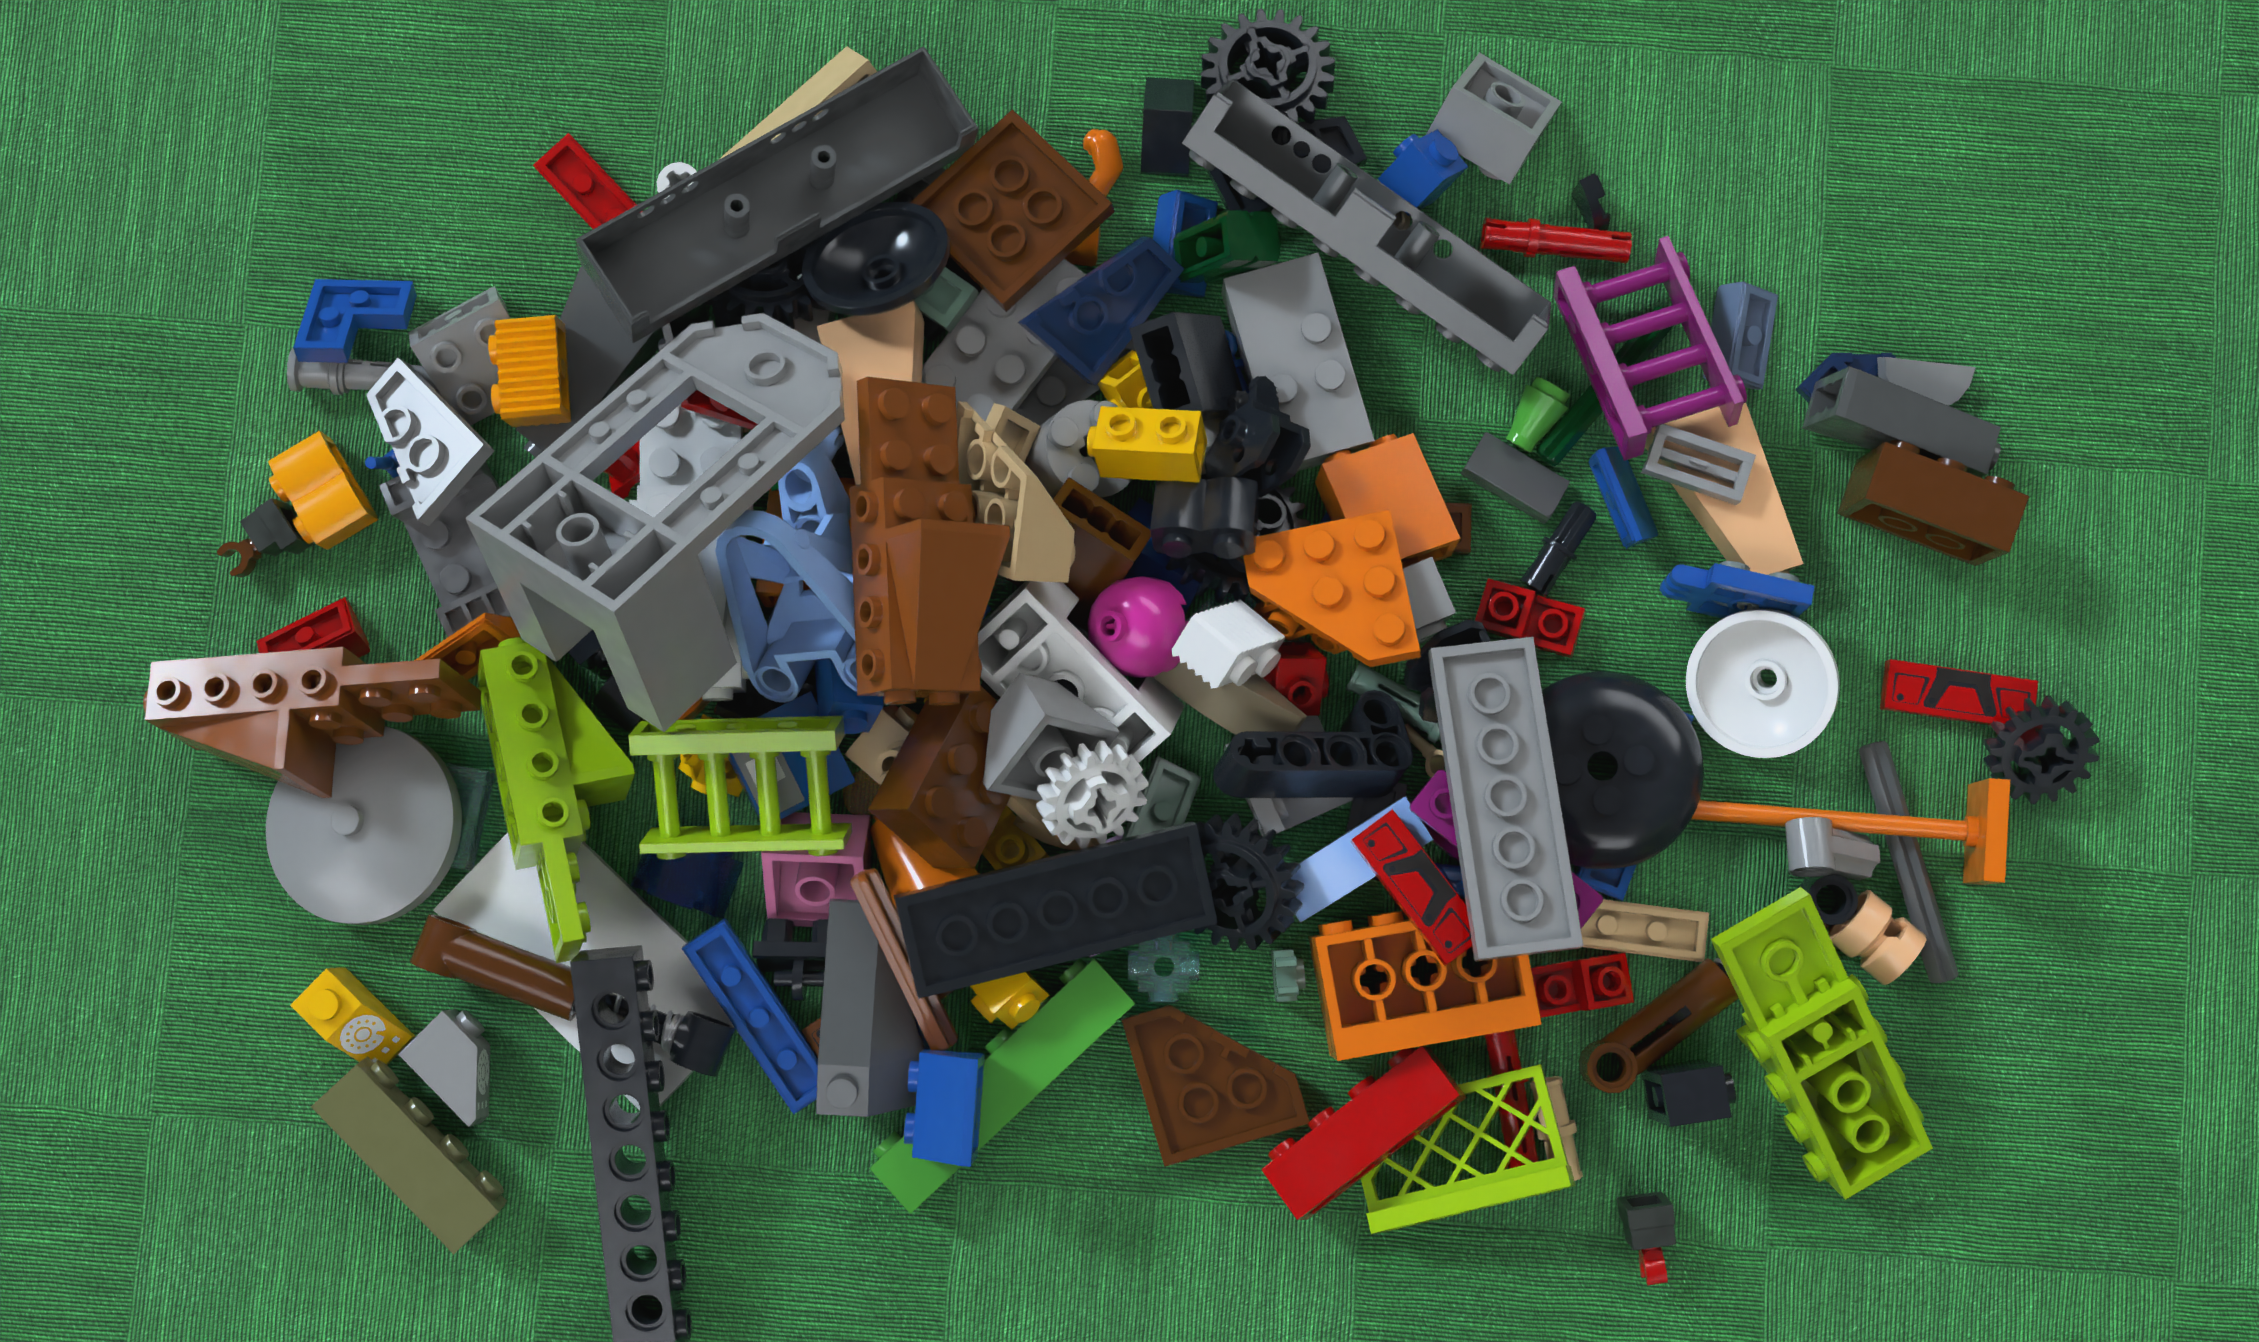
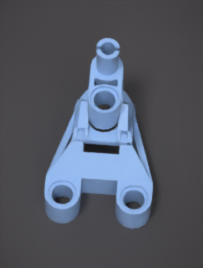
M840 427L834 429L778 481L783 520L764 511L746 510L717 539L715 552L742 666L755 689L767 699L775 702L786 703L798 696L817 659L831 658L844 683L857 692L852 540L848 522L851 518L850 499L831 462L838 449L844 443V435H839L842 431ZM740 535H753L765 541L763 544H759L740 537ZM750 578L784 584L767 623ZM803 581L809 586V590H803Z

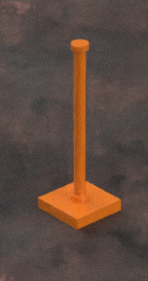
M1988 778L1968 784L1967 813L1964 821L1699 800L1692 820L1785 827V823L1792 819L1822 817L1830 819L1834 829L1848 832L1960 840L1963 842V846H1965L1963 883L1978 885L2005 883L2010 780Z

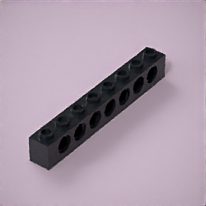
M642 945L581 950L570 961L613 1342H685V1340H690L692 1320L689 1308L682 1309L680 1291L686 1288V1266L684 1259L676 1258L675 1241H679L681 1237V1220L679 1211L671 1210L669 1192L675 1190L676 1175L673 1160L666 1161L664 1142H668L670 1139V1120L667 1110L660 1111L658 1092L664 1090L665 1075L662 1061H655L653 1041H658L659 1020L656 1010H649L647 991H652L654 985L651 960H644ZM616 993L623 996L628 1002L629 1012L624 1014L613 1012L606 1003V995ZM622 1044L629 1047L634 1054L635 1061L629 1064L619 1062L614 1058L611 1046ZM630 1095L635 1098L639 1103L640 1112L628 1113L622 1110L618 1105L617 1096ZM626 1145L639 1147L644 1152L646 1161L635 1163L628 1160L623 1153L622 1147ZM632 1195L644 1197L650 1203L651 1210L647 1212L635 1210L630 1205L628 1197ZM638 1245L650 1247L655 1252L657 1259L653 1261L640 1259L636 1255L634 1247ZM642 1295L654 1296L660 1301L662 1308L658 1310L648 1309L643 1306L639 1297Z

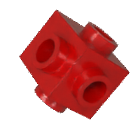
M1283 642L1278 649V652L1281 654L1280 660L1273 670L1262 678L1306 716H1319L1321 699L1327 696L1329 688L1328 674L1325 670L1327 658L1311 643Z

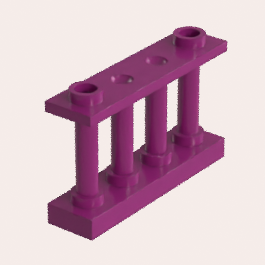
M1669 236L1659 238L1655 265L1593 285L1589 281L1582 283L1575 266L1556 271L1553 297L1624 461L1643 455L1647 434L1651 433L1653 427L1718 406L1728 427L1738 424L1743 404L1747 402L1744 383L1738 374L1732 375L1689 282L1690 269L1683 252L1676 253ZM1660 283L1664 284L1673 304L1672 306L1612 325H1608L1607 322L1600 323L1595 312L1598 303ZM1680 323L1691 344V347L1628 367L1625 363L1618 364L1612 351L1615 349V344ZM1697 365L1701 366L1710 386L1708 389L1646 409L1643 405L1636 406L1631 394L1634 385Z

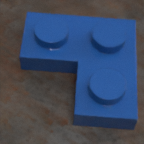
M315 279L293 346L298 362L348 363L358 328L407 329L417 297L413 281Z

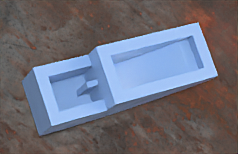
M1406 796L1299 863L1301 868L1291 877L1293 880L1304 883V889L1296 896L1303 903L1302 907L1295 914L1299 922L1306 920L1376 876L1351 844V839L1392 809L1421 847L1433 840L1420 818L1410 811L1409 807L1411 804Z

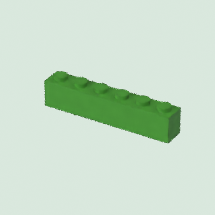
M1079 958L1059 977V980L1065 986L1051 999L1047 997L1040 1003L1038 1011L1032 1018L1026 1021L1014 1034L1006 1026L985 1046V1049L991 1055L984 1061L978 1150L1136 1003L1096 958L1088 965ZM894 1131L872 1151L879 1160L869 1169L911 1214L961 1166L913 1158V1144H904V1136L901 1138Z

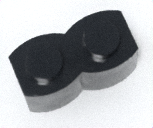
M1219 477L1207 481L1200 479V483L1156 480L1150 528L1154 551L1174 558H1183L1190 554L1205 551L1224 559H1235L1255 552L1259 513L1257 481L1241 477Z

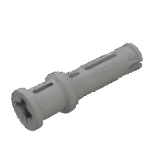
M292 348L287 362V383L291 391L301 392L304 387L330 389L333 395H343L348 393L350 389L370 390L393 363L352 359L351 356L348 363L298 362L294 348ZM411 365L438 392L423 366Z

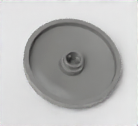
M385 726L384 737L364 738V742L358 745L336 743L332 798H320L283 782H277L269 802L266 818V844L270 863L277 879L288 895L301 907L318 917L351 925H371L393 920L412 911L423 903L436 890L448 873L454 861L461 836L462 809L460 796L453 776L440 756L426 743L406 732Z

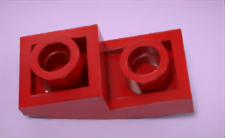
M1488 578L1475 621L1482 622L1487 632L1507 639L1533 637L1535 648L1572 658L1586 610L1579 606L1539 596L1533 590Z
M1626 952L1531 967L1540 1018L1634 1002Z

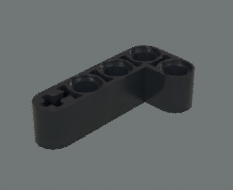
M1371 690L1361 695L1343 722L1340 732L1246 731L1238 733L1232 738L1213 771V777L1217 787L1223 793L1236 798L1383 797L1393 790L1411 765L1413 751L1397 702L1390 695L1382 691Z

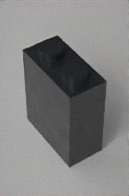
M1172 312L1129 328L1153 409L1201 411L1203 421L1228 416V398L1237 390L1242 391L1220 316Z

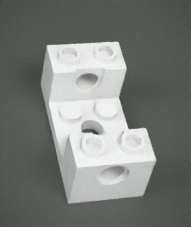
M1025 581L981 623L978 632L979 657L982 663L981 678L1000 697L1006 692L1019 673L1050 681L1065 679L1072 682L1078 690V698L1114 724L1119 730V735L1109 746L1110 750L1119 744L1128 755L1132 754L1139 763L1171 735L1185 705L1153 677L1141 678L1132 685L1067 619L1079 598L1064 583Z

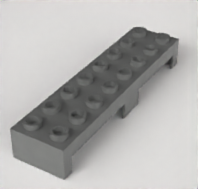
M923 46L575 239L578 260L632 343H635L960 158L975 144L978 126Z
M1229 80L1213 95L1182 142V144L1191 149L1189 156L1197 164L1210 171L1218 168L1232 178L1230 184L1240 194L1252 200H1255L1257 196L1274 207L1271 213L1280 222L1293 229H1296L1298 225L1315 236L1312 240L1313 243L1324 253L1335 258L1341 254L1355 264L1354 272L1364 281L1373 286H1378L1381 282L1396 293L1394 299L1404 309L1415 315H1419L1422 311L1437 322L1435 328L1444 337L1457 344L1463 340L1478 350L1476 353L1477 358L1490 369L1496 372L1505 369L1514 375L1548 330L1551 313V302L1236 80ZM1277 126L1287 127L1291 133L1290 141L1284 145L1277 144L1272 138L1274 128ZM1299 141L1306 142L1310 147L1309 155L1304 158L1296 156L1293 150L1294 145ZM1324 154L1330 158L1331 168L1328 172L1319 173L1313 168L1312 162L1315 156ZM1400 211L1408 212L1412 217V225L1406 230L1398 229L1394 225V221L1397 218L1395 214ZM1443 239L1451 243L1453 251L1450 256L1440 258L1434 253L1433 246L1438 240Z

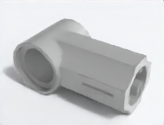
M1804 817L1792 819L1785 823L1788 870L1792 876L1821 877L1839 875L1848 879L1861 880L1871 877L1873 869L1880 863L1879 845L1873 844L1867 835L1834 829L1830 819Z

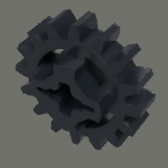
M2045 696L2042 705L2036 707L2030 698L2024 699L2023 711L2017 713L2011 707L2005 709L2006 715L2009 718L2005 724L1997 721L1991 723V727L1996 732L1997 737L1984 739L1983 745L1990 755L1984 757L1983 761L1992 773L1990 775L1992 778L2010 780L2011 798L2016 800L2024 793L2031 804H2036L2040 795L2046 793L2052 802H2056L2059 789L2064 787L2073 794L2077 791L2073 783L2076 777L2082 779H2089L2091 777V774L2085 768V763L2099 760L2098 754L2091 747L2100 742L2099 737L2090 728L2093 724L2082 711L2078 712L2071 702L2066 700L2059 706L2051 696ZM2060 726L2070 731L2071 739H2066L2060 731ZM2010 761H2015L2018 767L2022 768V774L2017 773L2011 768Z

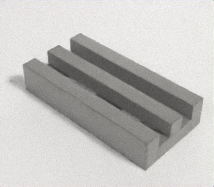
M1666 424L1656 426L1653 435L1654 439L1649 447L1648 457L1641 471L1642 474L1734 505L1741 502L1756 455ZM1667 440L1740 465L1739 470L1735 472L1663 447L1664 442ZM1662 459L1733 483V489L1659 464L1658 461Z

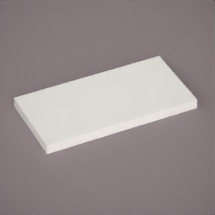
M507 832L433 911L439 916L476 929L478 933L556 961L536 866L515 870ZM581 842L577 854L580 882L576 883L575 897L577 903L585 901L587 905L591 932L586 933L587 942L582 943L580 951L642 945L644 960H651L654 974L653 990L647 991L650 1008L655 1004L658 1011L667 1014L668 1011L672 1010L673 1014L680 1013L681 1016H685L688 1011H693L733 1026L682 950V946L688 943V941L585 842ZM570 961L561 962L562 964L570 966ZM534 1008L580 1052L576 1016L570 1022ZM653 1043L655 1061L661 1060L664 1067V1090L658 1092L661 1107L694 1071L670 1061L671 1056L668 1050L664 1051L660 1044ZM622 1044L611 1046L612 1054L619 1062L629 1064L635 1061L634 1054L629 1047ZM624 1095L637 1109L640 1110L639 1103L635 1098H633L630 1095Z

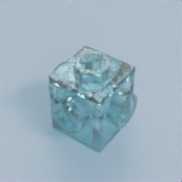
M1179 933L1139 943V950H1128V981H1138V992H1148L1149 1002H1178V992H1189V981H1199V951H1189V940H1179ZM1165 956L1173 961L1174 969L1170 975L1159 976L1155 972L1154 963L1159 957Z

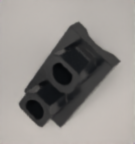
M768 918L765 923L762 940L754 941L753 958L757 959L759 969L762 972H775L774 986H792L794 1001H805L807 987H823L828 919L813 921L812 942H794L795 925L793 921Z

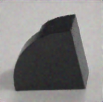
M1594 173L1579 180L1571 195L1587 227L1606 231L1609 228L1611 218L1610 214H1605L1598 200L1606 194L1598 175Z

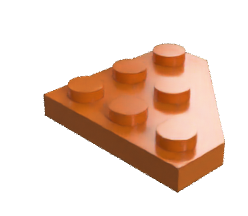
M1390 509L1257 536L1255 552L1243 555L1248 585L1252 595L1267 604L1270 602L1291 615L1294 621L1325 640L1330 639L1351 652L1354 658L1365 665L1375 667L1421 657Z

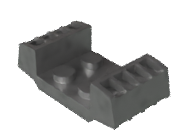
M485 462L430 526L417 520L412 505L415 504L409 487L402 484L399 476L379 485L391 515L404 522L442 607L435 609V612L447 637L485 612L511 617L465 519L500 489L487 463Z

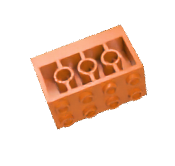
M1402 911L1367 916L1369 926L1354 929L1352 920L1318 925L1319 935L1308 936L1329 1055L1337 1061L1542 1025L1529 955L1482 960L1474 965V971L1471 973L1468 968L1462 967V958L1467 954V951H1465L1448 965L1444 966L1411 921L1403 919ZM1421 957V960L1429 963L1430 972L1425 974V980L1420 982L1418 977L1411 976V967L1416 965V958ZM1371 965L1373 971L1380 972L1381 981L1375 983V990L1371 992L1367 986L1360 984V976L1366 973V967Z

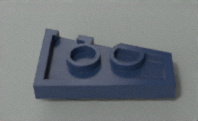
M1141 236L1018 323L1084 381L1096 386L1132 339L1129 328L1145 322L1184 268L1152 238Z

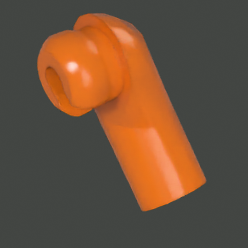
M1092 129L1088 131L1083 139V148L1092 156L1095 170L1088 181L1107 197L1123 171V162L1117 138L1108 130Z

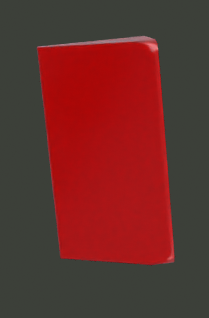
M346 597L256 641L259 653L345 647L360 658L370 652L368 640Z

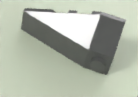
M830 899L818 1055L816 1114L869 1117L916 1106L917 1092H908L910 1061H919V1052L925 1050L922 1037L919 1035L913 1012L859 901Z

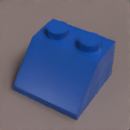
M922 1050L919 1052V1061H910L908 1092H917L915 1113L906 1114L904 1144H913V1158L957 1166H972L978 1157L984 1053Z

